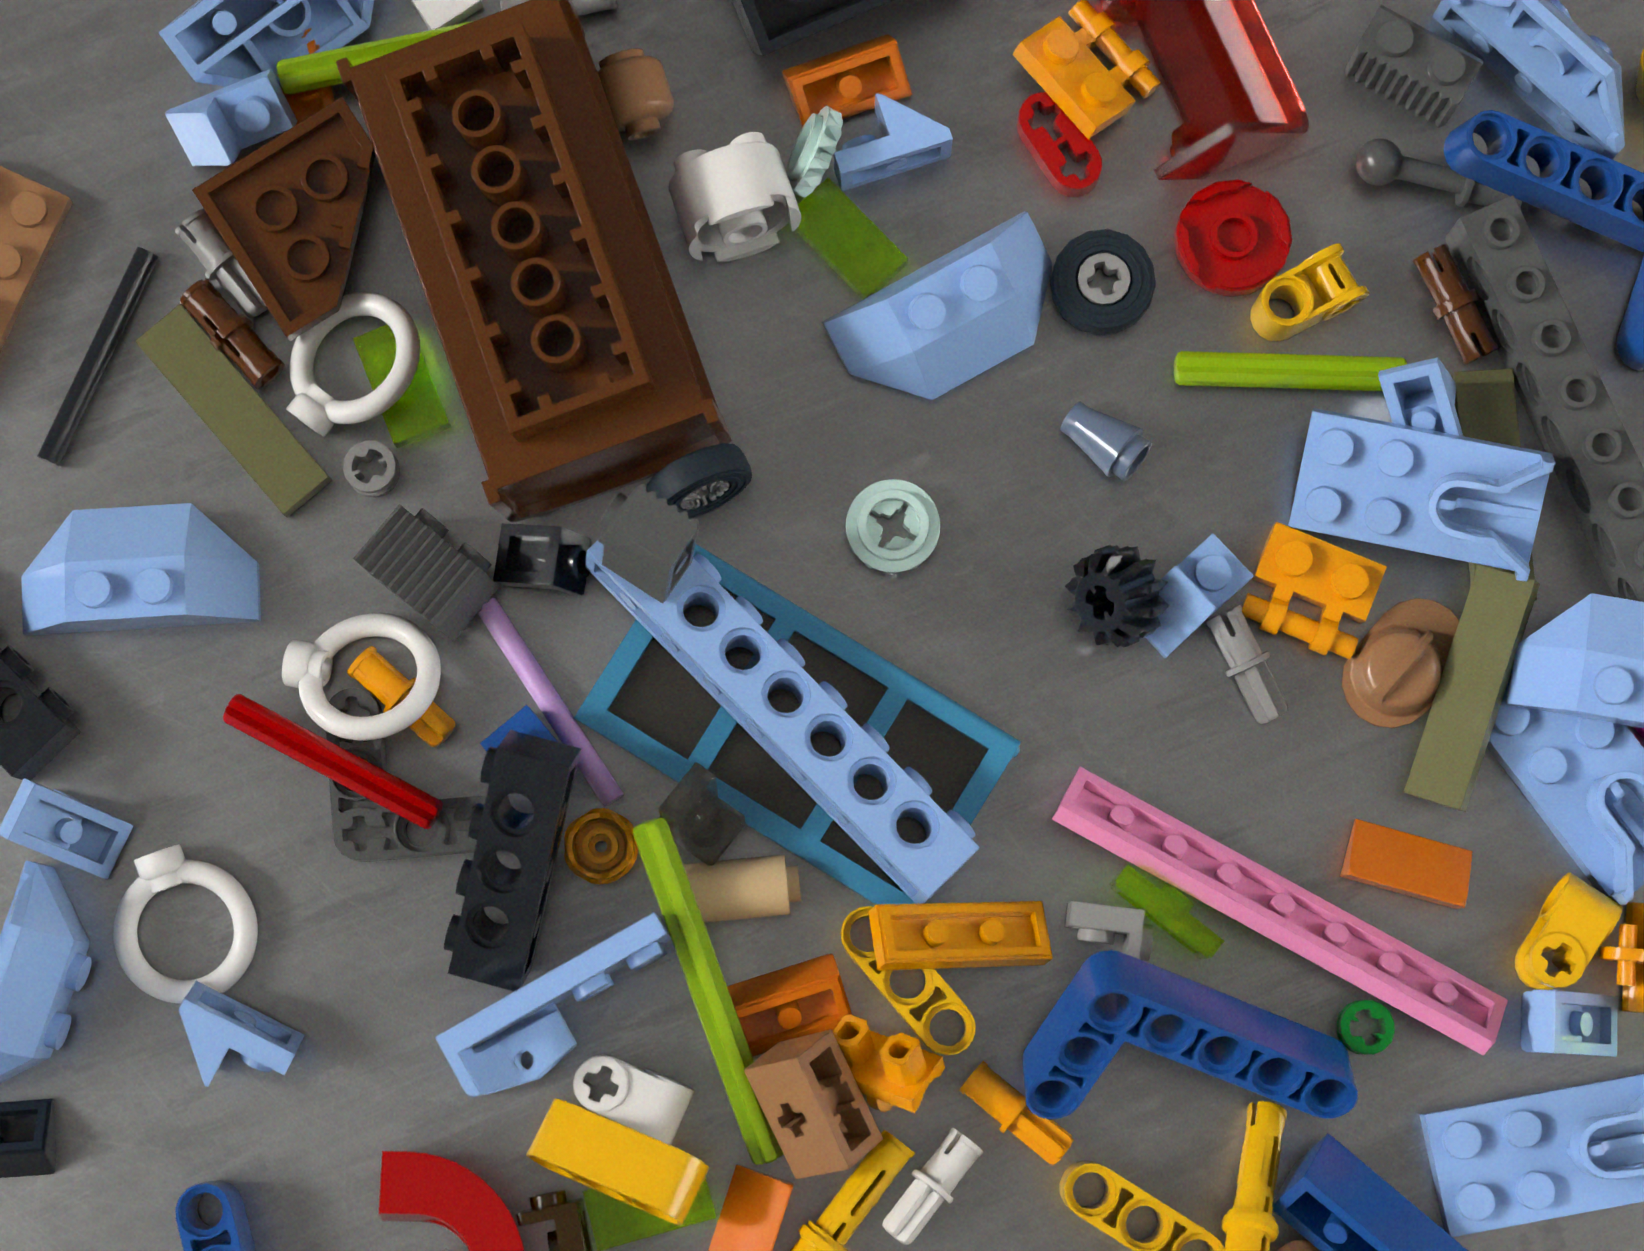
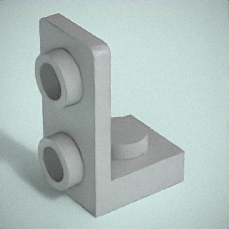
M1078 901L1067 903L1065 928L1079 929L1077 940L1114 945L1115 934L1124 935L1123 953L1143 961H1149L1153 925L1143 924L1145 910Z

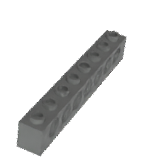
M1513 195L1460 217L1445 236V240L1468 289L1474 288L1479 297L1475 304L1494 342L1499 346L1497 350L1506 369L1513 368L1515 389L1545 452L1553 454L1555 461L1554 472L1613 597L1644 602V468Z

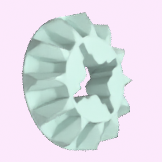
M829 106L823 107L819 114L813 113L808 118L794 144L787 163L786 172L793 193L804 198L811 194L815 187L820 184L823 174L829 168L831 158L836 152L837 142L842 134V114Z
M882 480L863 489L853 500L847 513L846 533L851 550L868 568L893 575L898 572L916 569L934 552L940 535V517L931 497L917 485L904 480ZM903 506L907 507L904 513L903 528L915 540L912 541L907 537L903 539L902 537L895 536L890 543L886 542L883 548L879 547L882 541L883 528L877 523V519L870 515L873 514L878 518L882 516L886 519H891L896 513H900Z

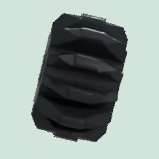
M1107 545L1096 549L1093 554L1082 558L1075 564L1073 568L1076 577L1072 578L1065 587L1075 596V601L1067 610L1079 613L1081 622L1078 632L1089 633L1093 631L1096 645H1110L1114 643L1116 647H1128L1139 642L1140 638L1153 634L1161 626L1158 616L1163 614L1170 606L1159 596V591L1163 589L1168 581L1155 579L1153 570L1156 560H1141L1138 546L1119 548L1118 545L1113 547L1112 545Z

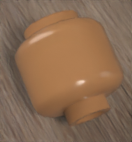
M640 48L623 50L599 61L600 70L597 73L618 131L626 132L628 140L643 139L660 132L659 121L666 118L674 107V100L661 61L653 56H645Z

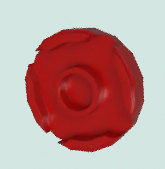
M1239 179L1217 181L1197 191L1181 211L1174 233L1176 258L1187 277L1205 291L1226 297L1250 295L1265 287L1284 267L1292 243L1290 219L1279 200L1267 190L1263 192L1261 189L1251 186L1252 183Z

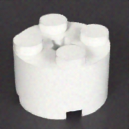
M744 133L733 139L730 145L709 152L702 149L691 150L674 160L676 173L670 179L668 190L688 250L693 258L703 261L701 251L714 252L717 262L749 257L779 243L777 232L788 223L792 232L799 226L802 216L780 152L775 146L766 143L762 133Z

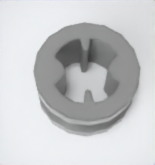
M366 440L359 442L351 447L344 457L343 471L345 478L358 493L366 497L376 498L386 495L394 489L399 481L400 467L398 460L390 449L379 441ZM374 455L382 456L379 459V463L386 468L383 477L373 475L369 483L361 482L365 476L360 470H357L359 463H370Z

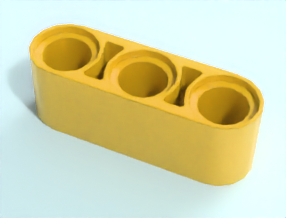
M859 907L850 912L843 921L841 928V941L845 951L925 1046L935 1053L947 1056L958 1054L967 1049L974 1039L976 1027L973 1015L962 1000L935 969H920L924 975L925 984L918 996L905 999L896 995L890 986V976L893 970H877L875 952L859 950L850 939L851 927L861 918H868V912L873 907ZM948 1009L956 1012L961 1017L964 1024V1032L958 1042L953 1045L944 1046L933 1039L930 1033V1023L936 1013Z
M560 1099L553 1100L526 1154L534 1162L561 1176L676 1225L683 1224L709 1170L708 1165L685 1151Z
M1091 1160L1078 1161L1070 1165L1061 1177L1059 1183L1060 1195L1064 1204L1077 1216L1133 1251H1181L1187 1242L1195 1239L1203 1240L1207 1244L1209 1251H1224L1221 1241L1212 1233L1099 1163ZM1087 1172L1099 1174L1105 1183L1103 1198L1093 1206L1079 1205L1073 1196L1075 1181L1080 1175ZM1139 1206H1149L1157 1216L1156 1229L1150 1237L1136 1240L1129 1236L1126 1229L1128 1214Z

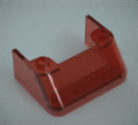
M1099 0L1102 9L1113 21H1121L1128 26L1140 27L1184 122L1172 131V145L1170 146L1172 159L1154 169L1158 180L1205 179L1284 146L1308 131L1309 120L1306 110L1254 0Z

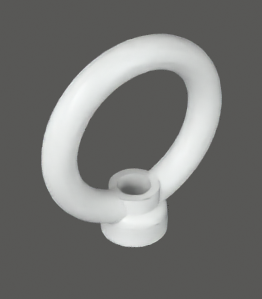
M357 292L344 295L340 311L296 338L290 358V379L296 397H294L286 410L316 433L325 437L334 423H361L382 414L393 406L412 382L420 357L418 330L407 310L395 300L377 293ZM356 316H373L383 320L394 333L396 357L390 373L381 385L366 396L348 401L335 400L319 388L314 378L313 364L316 351L328 332L342 321Z
M384 613L362 614L343 620L326 630L314 643L294 639L288 644L282 662V680L284 685L299 688L302 704L311 719L325 731L335 736L358 741L385 738L412 725L431 705L438 691L441 678L440 657L436 646L427 633L415 623L405 618ZM366 637L391 638L405 645L415 658L417 677L410 693L397 706L378 715L360 717L348 715L337 710L327 700L323 686L328 683L331 676L332 657L344 646Z
M180 844L134 860L139 877L129 886L120 900L113 923L114 949L125 974L146 994L161 1001L174 1004H182L195 981L220 993L226 992L246 972L257 945V916L246 890L231 874L222 868L200 860L185 859ZM184 883L200 885L216 893L228 907L234 926L232 946L225 960L211 973L192 980H177L156 971L144 958L137 937L139 917L147 902L158 892Z

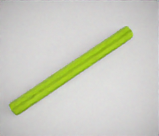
M664 817L646 820L633 828V836L750 1159L755 1165L771 1163L784 1154L744 1072L754 1062L670 826Z

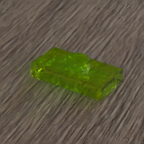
M829 177L798 204L802 217L795 231L862 300L878 292L908 264V258Z
M388 324L353 338L373 391L386 379L396 357V339ZM421 348L418 367L412 382L401 398L382 413L396 448L451 427Z
M1129 864L1122 867L1109 883L1111 885L1110 889L1134 908L1145 910L1144 916L1198 959L1212 958L1223 944L1224 940L1189 913L1195 906L1193 902L1170 884L1165 883L1159 889Z
M705 1176L682 1225H676L594 1189L590 1188L582 1191L598 1251L717 1218L707 1176Z

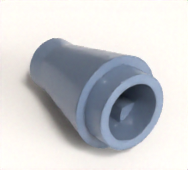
M1082 402L1074 405L1060 428L1063 433L1068 435L1108 478L1116 475L1123 481L1130 479L1138 470L1152 445V442L1142 436L1143 429L1091 409Z

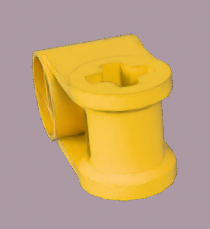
M1336 243L1320 250L1298 266L1274 277L1265 285L1255 300L1250 313L1253 329L1261 337L1277 342L1287 340L1321 321H1327L1346 312L1369 296L1370 292L1365 285L1358 286L1342 259L1345 250L1341 243ZM1278 298L1287 301L1292 306L1294 317L1285 319L1275 315L1270 308L1269 300Z
M1571 872L1565 874L1546 898L1538 919L1518 948L1515 956V970L1519 979L1526 986L1536 990L1565 988L1576 983L1583 975L1584 970L1599 946L1607 939L1622 914L1623 906ZM1552 950L1555 954L1551 962L1554 966L1558 967V971L1547 974L1545 970L1548 961L1541 954L1542 952Z

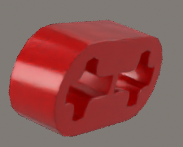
M1046 92L1030 95L1022 103L1018 114L1017 131L1020 139L1050 184L1060 194L1067 197H1081L1089 194L1096 187L1102 171V158L1092 140L1086 138ZM1039 110L1043 116H1048L1052 113L1056 116L1053 123V132L1058 139L1054 141L1043 126L1035 130L1031 127L1035 115L1034 111ZM1063 149L1066 150L1075 163L1083 160L1088 163L1084 173L1085 179L1080 180L1076 174H1070L1067 177L1062 174L1066 165L1065 156L1061 152Z

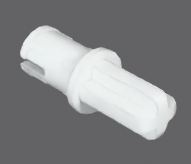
M953 1127L920 1171L917 1169L913 1170L911 1174L915 1177V1180L883 1220L885 1230L903 1244L909 1245L915 1240L943 1201L948 1204L952 1202L951 1192L976 1159L983 1153L974 1142L965 1135L961 1136V1133Z

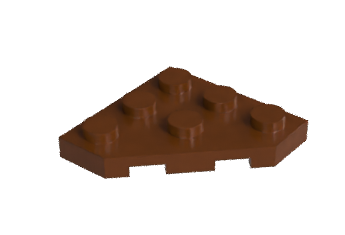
M343 97L192 189L289 341H292L340 311L376 153L373 144Z

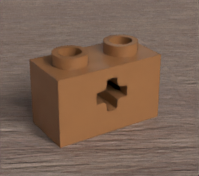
M832 1030L778 1042L744 1070L795 1179L850 1169L883 1139Z

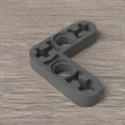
M348 688L341 690L329 701L333 707L343 713L350 710V702L357 700L359 707L370 712L369 716L383 713L382 707L376 698L362 689ZM326 731L327 740L339 747L341 741L353 743V740L341 738ZM385 738L373 740L372 750L359 747L345 749L362 759L369 760L371 764L387 772ZM329 778L333 839L337 849L349 859L359 862H376L474 853L477 841L468 839V830L455 831L458 843L448 845L451 826L445 811L456 808L454 820H471L477 803L485 804V796L439 799L443 803V807L437 819L439 828L435 840L429 845L415 846L408 840L406 835V824L409 820L356 792L348 790L347 787ZM396 814L393 833L398 849L388 850L391 839L387 837L368 840L367 850L360 851L357 843L348 841V831L357 829L358 819L365 818L366 825L372 828H388L390 825L386 816Z

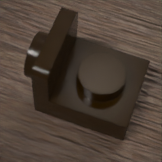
M565 1190L529 1197L531 1209L523 1210L516 1214L518 1227L554 1219L556 1230L547 1233L549 1251H593L583 1198L567 1201Z

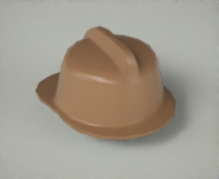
M1419 598L1399 602L1384 613L1357 644L1351 659H1347L1344 664L1342 688L1346 702L1358 717L1374 726L1396 728L1413 723L1429 710L1440 684V679L1460 621L1449 608L1434 600Z

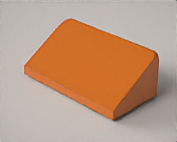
M890 34L873 38L782 71L786 87L802 128L811 114H819L825 106L840 112L842 119L874 109L875 94L877 93L894 101L913 95L897 41Z
M1354 819L1340 877L1449 908L1461 909L1465 908L1468 897L1473 851Z
M832 954L816 957L727 986L752 1056L767 1052L781 1041L827 1030L833 1031L843 1016L847 1014L852 1015L840 973Z
M736 1164L708 1251H773L794 1183Z

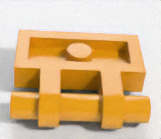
M1080 0L1068 13L1081 28L1074 33L1059 16L1022 40L1014 51L1013 56L1089 140L1130 110L1136 100L1125 89L1127 85L1131 83L1145 99L1158 89L1161 82L1148 68L1150 65L1148 58L1139 49L1132 51L1114 31L1116 23L1105 11L1098 13L1087 0ZM1097 46L1115 67L1109 71L1092 53L1091 49Z
M1276 522L1271 529L1254 571V577L1252 578L1254 581L1273 588L1268 601L1247 593L1241 605L1244 617L1259 622L1258 629L1273 635L1281 631L1308 642L1309 650L1324 656L1330 651L1350 660L1359 638L1338 630L1340 619L1343 616L1360 624L1366 621L1387 566ZM1291 597H1296L1323 608L1318 621L1289 610L1288 606Z

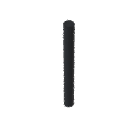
M140 247L136 248L37 455L38 458L55 466L60 465L159 258L154 253Z

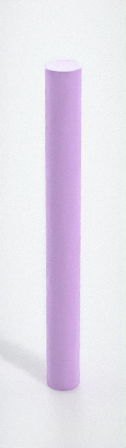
M491 598L489 602L483 605L478 615L561 742L581 748L578 768L604 808L613 804L624 796V793L497 599Z

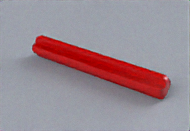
M236 694L224 711L222 719L230 726L424 829H430L441 813L443 807L441 800L242 694Z

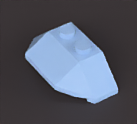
M198 0L158 33L195 82L226 87L271 69L281 88L279 78L277 77V63L280 60L308 55L307 43L313 39L315 44H319L320 47L314 53L342 48L370 27L374 0ZM311 28L307 35L304 38H302L305 31Z
M1441 0L1432 17L1473 55L1484 60L1483 64L1566 140L1612 160L1625 146L1621 65L1613 59V53L1604 41L1596 36L1587 35L1570 19L1568 10L1560 1Z
M1024 211L828 318L822 324L848 374L934 400L1034 344L1053 262L1028 212Z
M192 503L72 510L22 575L23 635L25 636L261 622L259 563Z
M1591 593L1518 644L1506 704L1644 728V602Z
M27 860L23 866L15 895L0 934V1084L44 1062L51 1057L53 1049L59 1050L62 1047L71 1025V1016L66 1014L73 991L78 992L82 989L91 968V957L86 956L90 945L89 938L55 868Z

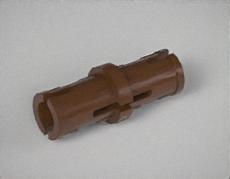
M1446 243L1434 248V251L1431 253L1441 272H1438L1428 251L1415 258L1413 263L1417 266L1437 305L1432 310L1436 319H1444L1463 358L1462 362L1464 365L1478 360L1480 357L1471 336H1473L1483 357L1499 349V346L1494 342L1475 304L1479 300L1475 289L1468 290L1449 251L1450 248Z
M205 278L204 281L202 279L197 281L183 293L179 303L195 317L211 336L210 344L217 351L220 350L223 354L226 353L238 365L256 389H259L260 386L265 387L278 377L285 364L253 331L254 323L245 313L238 314L226 302L208 278Z

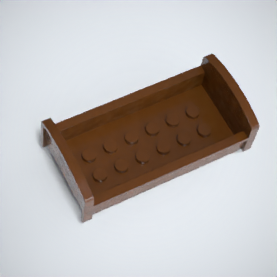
M529 0L357 66H353L347 57L336 61L343 84L355 97L360 106L489 480L481 483L488 503L492 508L510 522L533 518L645 480L688 453L707 446L722 443L728 444L732 441L725 420L716 403L588 48L579 15L571 0Z

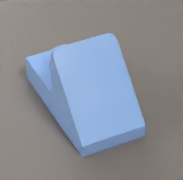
M271 69L169 109L165 113L192 166H228L233 164L241 149L286 132L297 123V119Z
M877 93L875 94V114L883 137L875 139L874 135H862L844 143L842 150L834 153V172L842 192L950 158L953 138L948 127Z
M1438 357L1379 371L1378 377L1392 423L1463 436L1455 409L1456 383Z
M1212 533L1178 566H1174L1161 579L1168 581V583L1159 591V596L1170 606L1163 614L1158 616L1161 626L1153 634L1145 636V638L1164 658L1168 657L1246 585L1254 575Z
M24 778L0 826V836L107 880L134 825L59 790L49 789Z
M195 981L179 1008L191 1048L206 1087L210 1085L229 1048L239 1052L240 1058L254 1069L263 1072L275 1070L285 1075L305 1036L198 981Z
M1533 989V991L1524 992L1521 1005L1522 1050L1534 1053L1617 1057L1618 996L1560 990Z

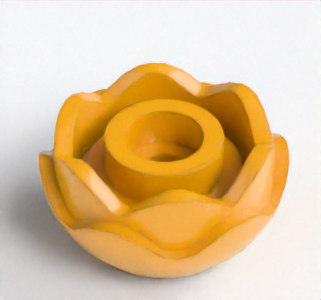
M606 808L592 809L572 821L564 835V858L569 869L575 875L593 884H609L626 875L633 867L638 855L632 823L627 818ZM599 841H604L607 844V849L604 852L596 850V844Z

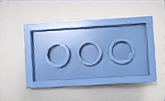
M1313 408L1288 526L1515 571L1516 580L1528 581L1530 573L1529 561L1549 474L1554 469V457L1552 453Z
M1509 679L1487 748L1595 889L1619 905L1628 903L1634 898V892L1644 885V748L1626 725L1506 704Z
M653 912L436 1036L435 1038L465 1093L470 1097L492 1094L541 1079L577 1045L556 1005L573 995L576 1001L582 1000V1002H585L614 985L610 974L628 965L631 970L637 972L667 955L663 944L670 941L671 938L664 919ZM526 1051L530 1052L534 1059L530 1069L524 1068L521 1063V1057Z
M1644 1073L1419 1114L1443 1229L1452 1237L1644 1202Z

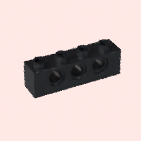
M8 645L3 650L0 648V707L4 699L14 693L19 694L22 706L18 716L10 722L4 723L0 715V765L11 777L21 780L24 778L32 780L81 731L68 719L75 712L74 709L51 687L42 692L28 677L34 671L32 665L17 650Z
M513 730L509 731L497 748L489 747L480 776V782L489 784L485 804L477 803L468 830V839L477 841L473 860L465 859L456 886V894L464 896L460 916L456 914L452 916L444 941V950L452 951L448 974L514 992L524 984L533 965L581 748ZM521 794L532 803L534 812H519L511 805L508 795ZM504 850L513 853L519 859L521 868L511 869L504 866L499 861L496 851ZM484 907L500 909L507 916L509 923L500 924L492 921L486 915Z

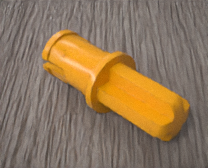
M371 645L353 661L347 670V674L357 680L385 706L384 713L397 706L407 697L414 686L416 678L408 680ZM432 701L426 712L409 728L429 746L436 748L447 740L455 729L456 723L455 720Z
M982 1061L959 1091L963 1095L966 1094L1001 1123L1002 1126L999 1130L1003 1134L1008 1129L1046 1162L1053 1165L1056 1164L1071 1147L1074 1140L1072 1135L1054 1120L1040 1118L1033 1114L1027 1107L1026 1096H1023L988 1067L985 1061Z

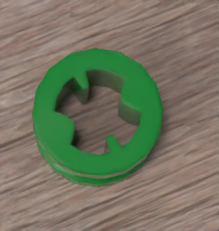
M1357 1000L1347 1004L1339 1012L1335 1022V1030L1339 1041L1344 1044L1348 1051L1362 1055H1374L1384 1051L1392 1042L1395 1034V1022L1390 1011L1384 1005L1373 1000ZM1361 1010L1365 1011L1368 1019H1378L1380 1023V1032L1371 1033V1036L1376 1040L1368 1045H1365L1362 1036H1352L1350 1032V1022L1359 1021L1354 1015Z

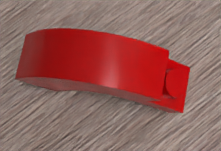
M382 1151L378 1213L382 1221L427 1222L439 1225L461 1239L469 1251H524L518 1228L508 1208L497 1193L475 1173L454 1161L432 1154L410 1151Z

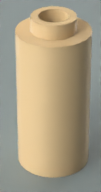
M785 854L683 864L704 923L790 915V902L801 901L798 865L786 866Z

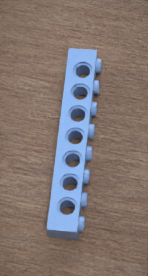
M599 540L587 550L586 569L916 904L926 903L980 848L972 840L975 837V832L969 823L957 812L949 810L945 813L929 796L932 793V789L928 782L909 766L903 770L887 754L890 747L876 729L866 723L860 727L845 712L847 703L842 695L826 681L818 684L802 668L805 665V661L796 648L783 638L776 642L760 626L763 623V619L757 609L742 596L734 599L719 584L721 581L719 572L704 556L696 554L693 557L692 563L662 604L602 565L604 545ZM693 605H702L713 612L716 620L709 626L697 627L686 620L683 612ZM735 647L747 648L755 655L757 665L748 670L734 668L727 661L725 653ZM777 689L788 690L798 699L799 708L791 713L779 712L770 705L768 694ZM817 732H829L839 740L841 752L834 756H823L814 750L810 737ZM862 774L874 776L882 784L883 796L876 800H868L861 797L854 789L853 778ZM903 817H911L918 820L925 829V841L918 844L904 841L897 832V820Z

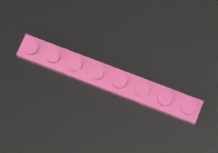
M1079 767L1052 818L1055 822L1484 1056L1494 1045L1508 999L1082 767Z

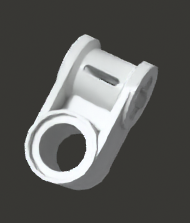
M606 1054L595 1055L584 1061L576 1071L573 1081L574 1094L584 1107L671 1145L695 1092L690 1087L646 1068L643 1070ZM603 1066L609 1067L613 1070L611 1081L619 1085L616 1094L605 1092L601 1099H596L590 1095L592 1084L585 1081L586 1073L597 1074Z

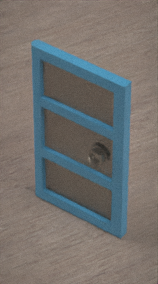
M696 544L693 557L696 554H700L716 568L721 576L719 584L734 599L742 596L757 609L763 619V623L760 626L776 642L783 638L796 648L805 661V665L802 668L818 684L826 681L842 695L847 703L845 712L860 727L865 723L869 724L882 735L890 747L887 754L903 770L909 766L928 782L932 789V793L929 796L945 813L953 810L961 815L971 826L1009 761L1019 754L1021 741ZM693 605L683 612L686 620L697 627L709 626L716 620L713 612L702 605ZM636 619L576 713L575 720L873 904H916ZM735 647L725 653L727 661L734 668L748 670L757 665L755 655L747 648ZM777 689L768 694L770 705L779 712L791 713L799 708L798 699L788 690ZM817 732L810 737L814 750L823 756H834L841 752L839 740L829 732ZM862 774L853 778L854 789L861 797L868 800H876L883 796L882 784L874 776ZM903 817L897 820L896 829L904 841L912 844L925 841L926 832L918 820L911 817Z

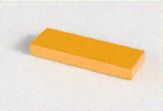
M1043 901L876 904L868 912L877 970L1045 965L1053 959Z

